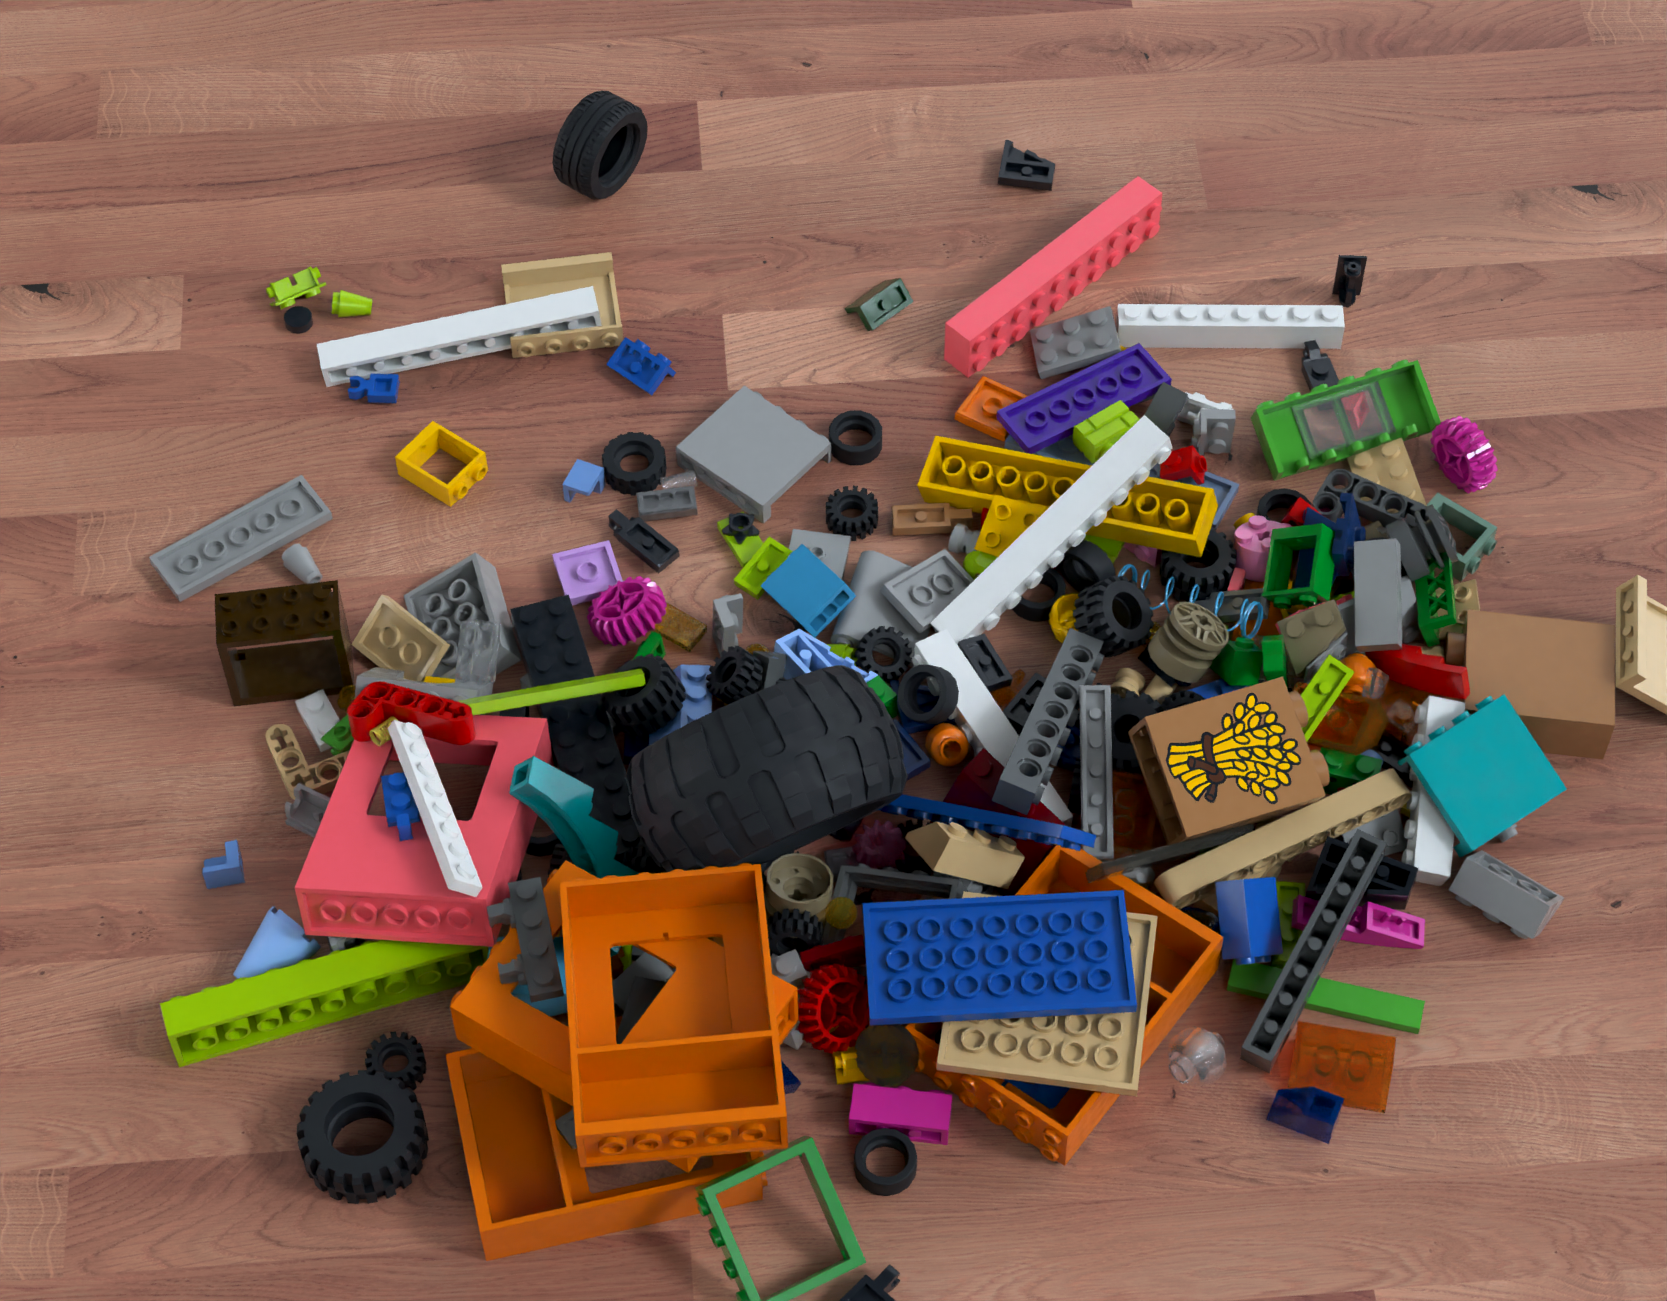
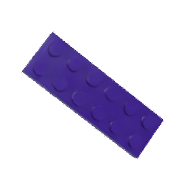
M1138 343L998 410L997 420L1025 453L1033 454L1072 435L1074 426L1117 401L1121 400L1127 407H1130L1155 395L1163 382L1171 385L1172 379L1143 346Z

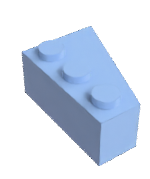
M797 629L775 641L774 652L783 653L787 656L783 676L787 680L837 665H843L859 672L866 683L878 676V674L871 670L867 673L856 667L854 660L846 656L843 659L830 651V646L801 629Z

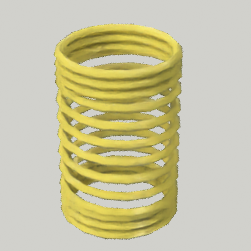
M395 717L388 718L379 726L370 730V738L376 745L381 746L391 739L387 729L392 723L391 721L397 720Z

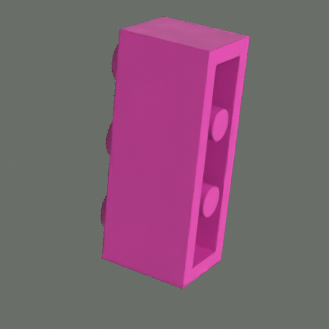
M871 1082L854 1084L849 1114V1134L865 1136L872 1130L888 1128L900 1131L907 1135L911 1141L948 1145L952 1094H945L940 1090L916 1091L906 1086L895 1088L881 1087Z

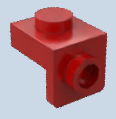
M1193 445L1171 451L1170 456L1160 464L1161 479L1174 481L1191 476L1197 485L1204 484L1207 462Z

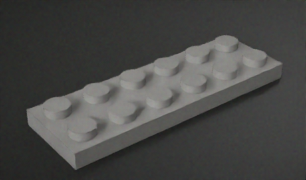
M300 475L153 554L149 559L151 565L179 602L332 520L333 517L329 508L305 478Z

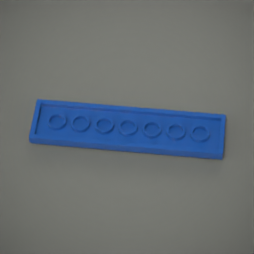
M904 794L879 809L881 812L893 815L901 814L914 819H926L947 825L954 822L969 830L980 829L990 834L1000 836L1003 834L1011 838L1025 841L1028 839L1037 843L1050 846L1058 845L1080 851L1081 845L1094 848L1096 835L1065 825Z

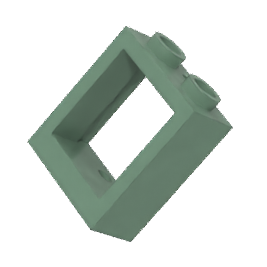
M1437 492L1427 506L1433 504L1434 508L1444 517L1447 523L1477 540L1464 556L1456 552L1459 561L1452 563V574L1454 578L1462 581L1468 573H1475L1484 555L1489 556L1497 544V540H1495L1497 527Z

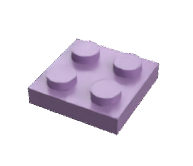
M609 540L552 554L564 595L569 594L572 606L599 598V592L606 591L609 588L608 585L613 586L617 584L618 580L623 582Z

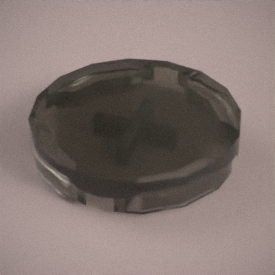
M900 1024L870 1025L859 1034L855 1042L857 1066L863 1075L876 1085L898 1086L910 1078L918 1066L919 1051L916 1041L910 1032Z

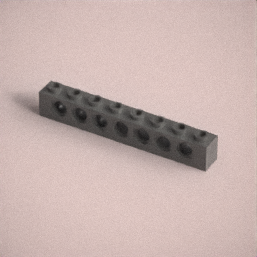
M1072 628L1069 629L999 779L992 798L993 802L1025 815L1028 814L1032 804L1039 805L1045 790L1040 785L1047 786L1054 770L1049 765L1056 766L1063 750L1058 745L1065 746L1071 729L1066 727L1070 726L1073 728L1080 710L1075 709V707L1079 708V686L1093 684L1097 673L1092 672V670L1099 671L1105 656L1100 654L1104 641Z
M1357 829L1243 1043L1240 1059L1270 1074L1385 854L1386 842Z

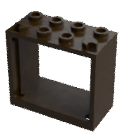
M338 580L214 594L216 645L234 707L301 699L322 689L326 696L355 693L352 643ZM333 636V639L318 640L240 650L236 649V647Z

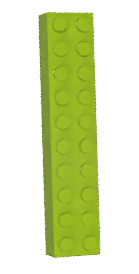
M393 940L367 941L358 947L336 950L326 956L313 960H301L292 966L281 969L273 968L264 974L236 979L233 983L219 987H207L201 992L187 996H176L167 1002L160 1003L168 1039L180 1068L468 984L475 968L479 965L482 966L486 962L488 947Z

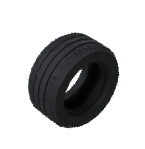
M597 91L584 97L566 118L555 143L552 163L558 180L593 200L604 199L616 193L634 172L645 147L648 126L641 108L609 91Z

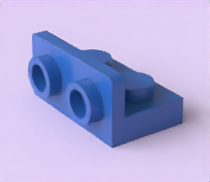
M625 337L606 365L652 396L667 374L672 377L676 374L670 367L672 362L660 353H657L656 356L649 353L651 348L639 339L632 342Z

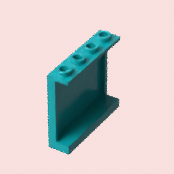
M1505 694L1496 700L1491 695L1475 705L1478 709L1477 712L1472 715L1468 711L1460 714L1451 720L1455 726L1446 730L1444 725L1427 735L1431 740L1425 745H1422L1420 741L1416 742L1404 750L1407 756L1397 762L1399 766L1408 762L1460 841V843L1453 847L1459 857L1474 851L1567 790Z

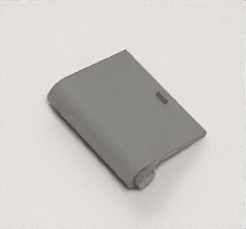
M868 550L862 552L849 586L856 597L839 613L831 636V643L851 644V648H856L861 638L871 629H877L879 626H885V629L894 627V632L898 633L900 630L904 633L901 636L904 640L908 638L910 643L907 646L908 648L912 647L910 657H914L915 643L927 638L930 628L919 634L880 592L885 583L913 567L876 551ZM879 644L873 648L874 651L894 659V653L889 646ZM911 660L909 666L914 667L913 662Z

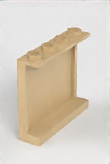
M611 252L501 265L506 304L593 286L602 325L510 337L513 358L619 346L623 341V329Z
M1637 575L1616 588V687L1667 715V607L1647 596V580Z

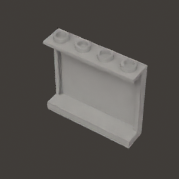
M743 386L676 446V458L679 467L747 513L754 514V518L764 524L771 517V505L820 459L827 463L831 462V442L824 435L817 434L809 429L801 420H796L788 415L780 406H775L764 399L760 393L753 392L746 386Z

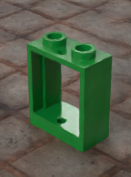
M1323 523L1272 529L1262 596L1271 601L1273 606L1280 609H1290L1292 605L1313 607L1317 603L1328 602L1330 600L1335 566L1332 558L1335 531ZM1315 548L1310 586L1288 589L1293 551Z

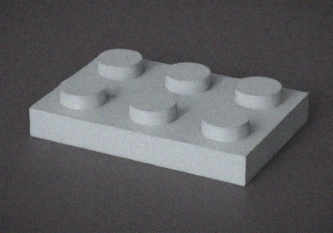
M1111 306L1030 330L1037 369L1041 379L1098 363L1121 352Z
M944 549L885 583L880 592L920 634L931 627L930 623L974 579Z

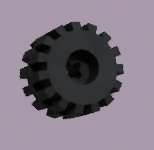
M1126 691V698H1122L1119 694L1111 696L1113 701L1111 704L1112 771L1126 780L1131 776L1134 781H1143L1144 776L1128 731L1144 717L1166 710L1148 694L1142 692L1139 697L1135 691Z

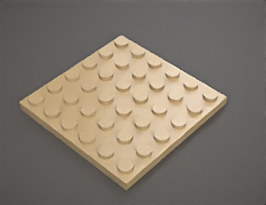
M963 891L962 898L995 897L997 895ZM1126 912L1137 1000L1136 1012L943 1022L936 1070L1137 1097L1158 916Z

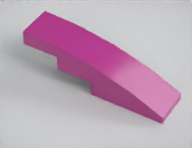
M1298 895L1293 900L1291 928L1303 931L1319 901ZM1368 901L1362 907L1357 906L1340 940L1385 947L1422 949L1424 947L1425 919Z

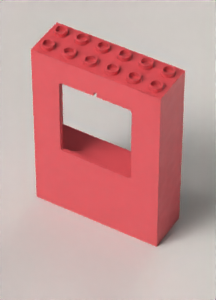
M474 715L476 737L466 745H454L424 736L434 763L490 766L472 819L468 821L457 820L483 887L477 897L448 889L422 818H420V822L411 823L413 839L400 841L397 826L388 827L386 816L368 815L388 761H399L391 739L381 746L376 745L372 740L367 742L354 740L295 885L305 935L493 947L497 941L502 923L495 924L492 928L490 927L487 906L502 903L504 899L510 898L508 883L517 880L538 816L529 806L509 794L513 771L516 765L532 756L554 767L547 718Z

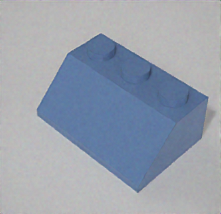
M680 665L673 670L685 687V701L681 702L683 707L676 713L677 716L673 720H670L664 728L649 734V745L712 712V694L706 687V683L709 682L706 680V677L711 674L709 671L711 665Z

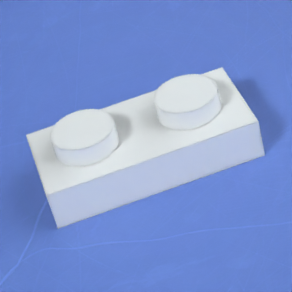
M322 689L295 701L296 707L320 752L332 748L321 741V738L340 721Z

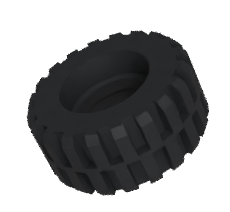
M358 1070V1075L350 1076L349 1072L339 1075V1080L332 1082L330 1079L322 1084L323 1090L320 1093L314 1091L308 1098L310 1106L305 1105L299 1115L301 1122L297 1124L296 1134L299 1140L297 1143L309 1177L314 1179L315 1185L322 1192L328 1190L330 1197L336 1200H341L344 1196L347 1198L348 1203L359 1204L360 1199H367L369 1204L378 1202L377 1197L386 1195L388 1199L396 1195L395 1189L400 1186L405 1189L412 1183L411 1174L418 1175L423 1167L422 1160L427 1158V1141L429 1137L421 1104L417 1101L416 1094L411 1088H405L404 1082L397 1077H393L390 1081L387 1073L376 1071L375 1075H370L369 1070ZM376 1118L394 1127L389 1140L381 1148L370 1154L352 1156L341 1153L333 1147L338 1133L346 1125L359 1119Z

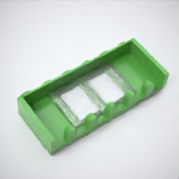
M1401 360L1391 365L1392 368L1382 371L1381 368H1375L1366 372L1364 377L1357 379L1354 376L1345 377L1339 380L1337 385L1328 387L1327 384H1322L1311 389V393L1301 395L1300 392H1296L1284 397V401L1275 404L1273 400L1259 404L1251 417V421L1273 480H1279L1346 460L1347 457L1401 437L1403 441L1432 433L1440 425L1441 421L1418 360L1410 363L1408 360Z

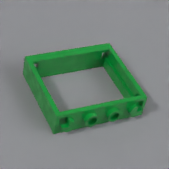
M802 1136L788 1143V1148L775 1149L695 1188L699 1196L695 1198L698 1203L697 1208L703 1217L708 1216L712 1226L708 1230L711 1240L716 1248L721 1247L726 1260L722 1261L724 1270L730 1280L735 1278L740 1290L736 1292L738 1301H789L866 1263L812 1137ZM799 1156L843 1259L760 1299L716 1195L791 1158Z

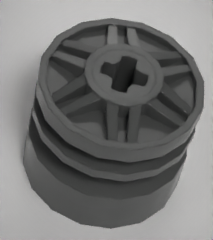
M1433 504L1426 507L1431 518L1426 522L1423 521L1419 510L1414 512L1417 526L1413 528L1404 518L1385 526L1390 538H1396L1400 543L1401 561L1411 582L1430 574L1427 560L1431 558L1434 559L1440 568H1444L1445 565L1440 557V554L1447 552L1451 563L1459 561L1456 553V542L1444 517L1437 512Z

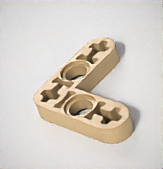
M276 724L266 731L265 737L268 749L292 799L295 800L294 788L300 782L321 794L334 790L343 768L342 765H344L350 750L308 766L294 733L289 726ZM279 736L285 740L286 748L281 749L279 741L276 739ZM290 757L299 760L294 767L289 768L282 765L284 760ZM330 769L339 772L335 778L330 780L322 777V774ZM312 777H317V784H315L314 779Z

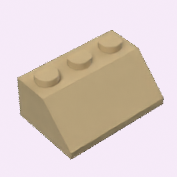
M934 822L908 832L905 837L933 871L1004 889L1009 888L1025 858L1016 848L1017 843L1011 838L1003 835L999 838L993 837L980 829L970 831L954 822H951L950 825Z

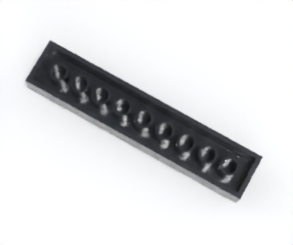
M569 594L510 609L513 631L531 687L595 677ZM601 693L537 704L540 718H547L555 767L594 788L591 801L593 807L589 816L618 831L617 852L614 860L621 863L622 855L626 850L629 851V848L634 847L637 850L638 846H644L645 848L632 818L628 798L630 793L625 779L626 771L607 712L602 705Z

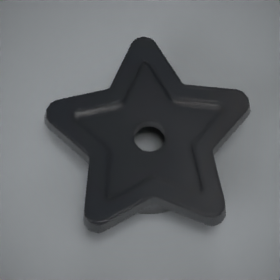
M731 513L729 514V525L722 529V534L734 536L740 545L747 537L758 536L760 531L753 525L754 514Z

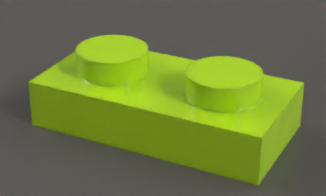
M769 536L734 578V585L758 600L765 592L761 585L793 551Z

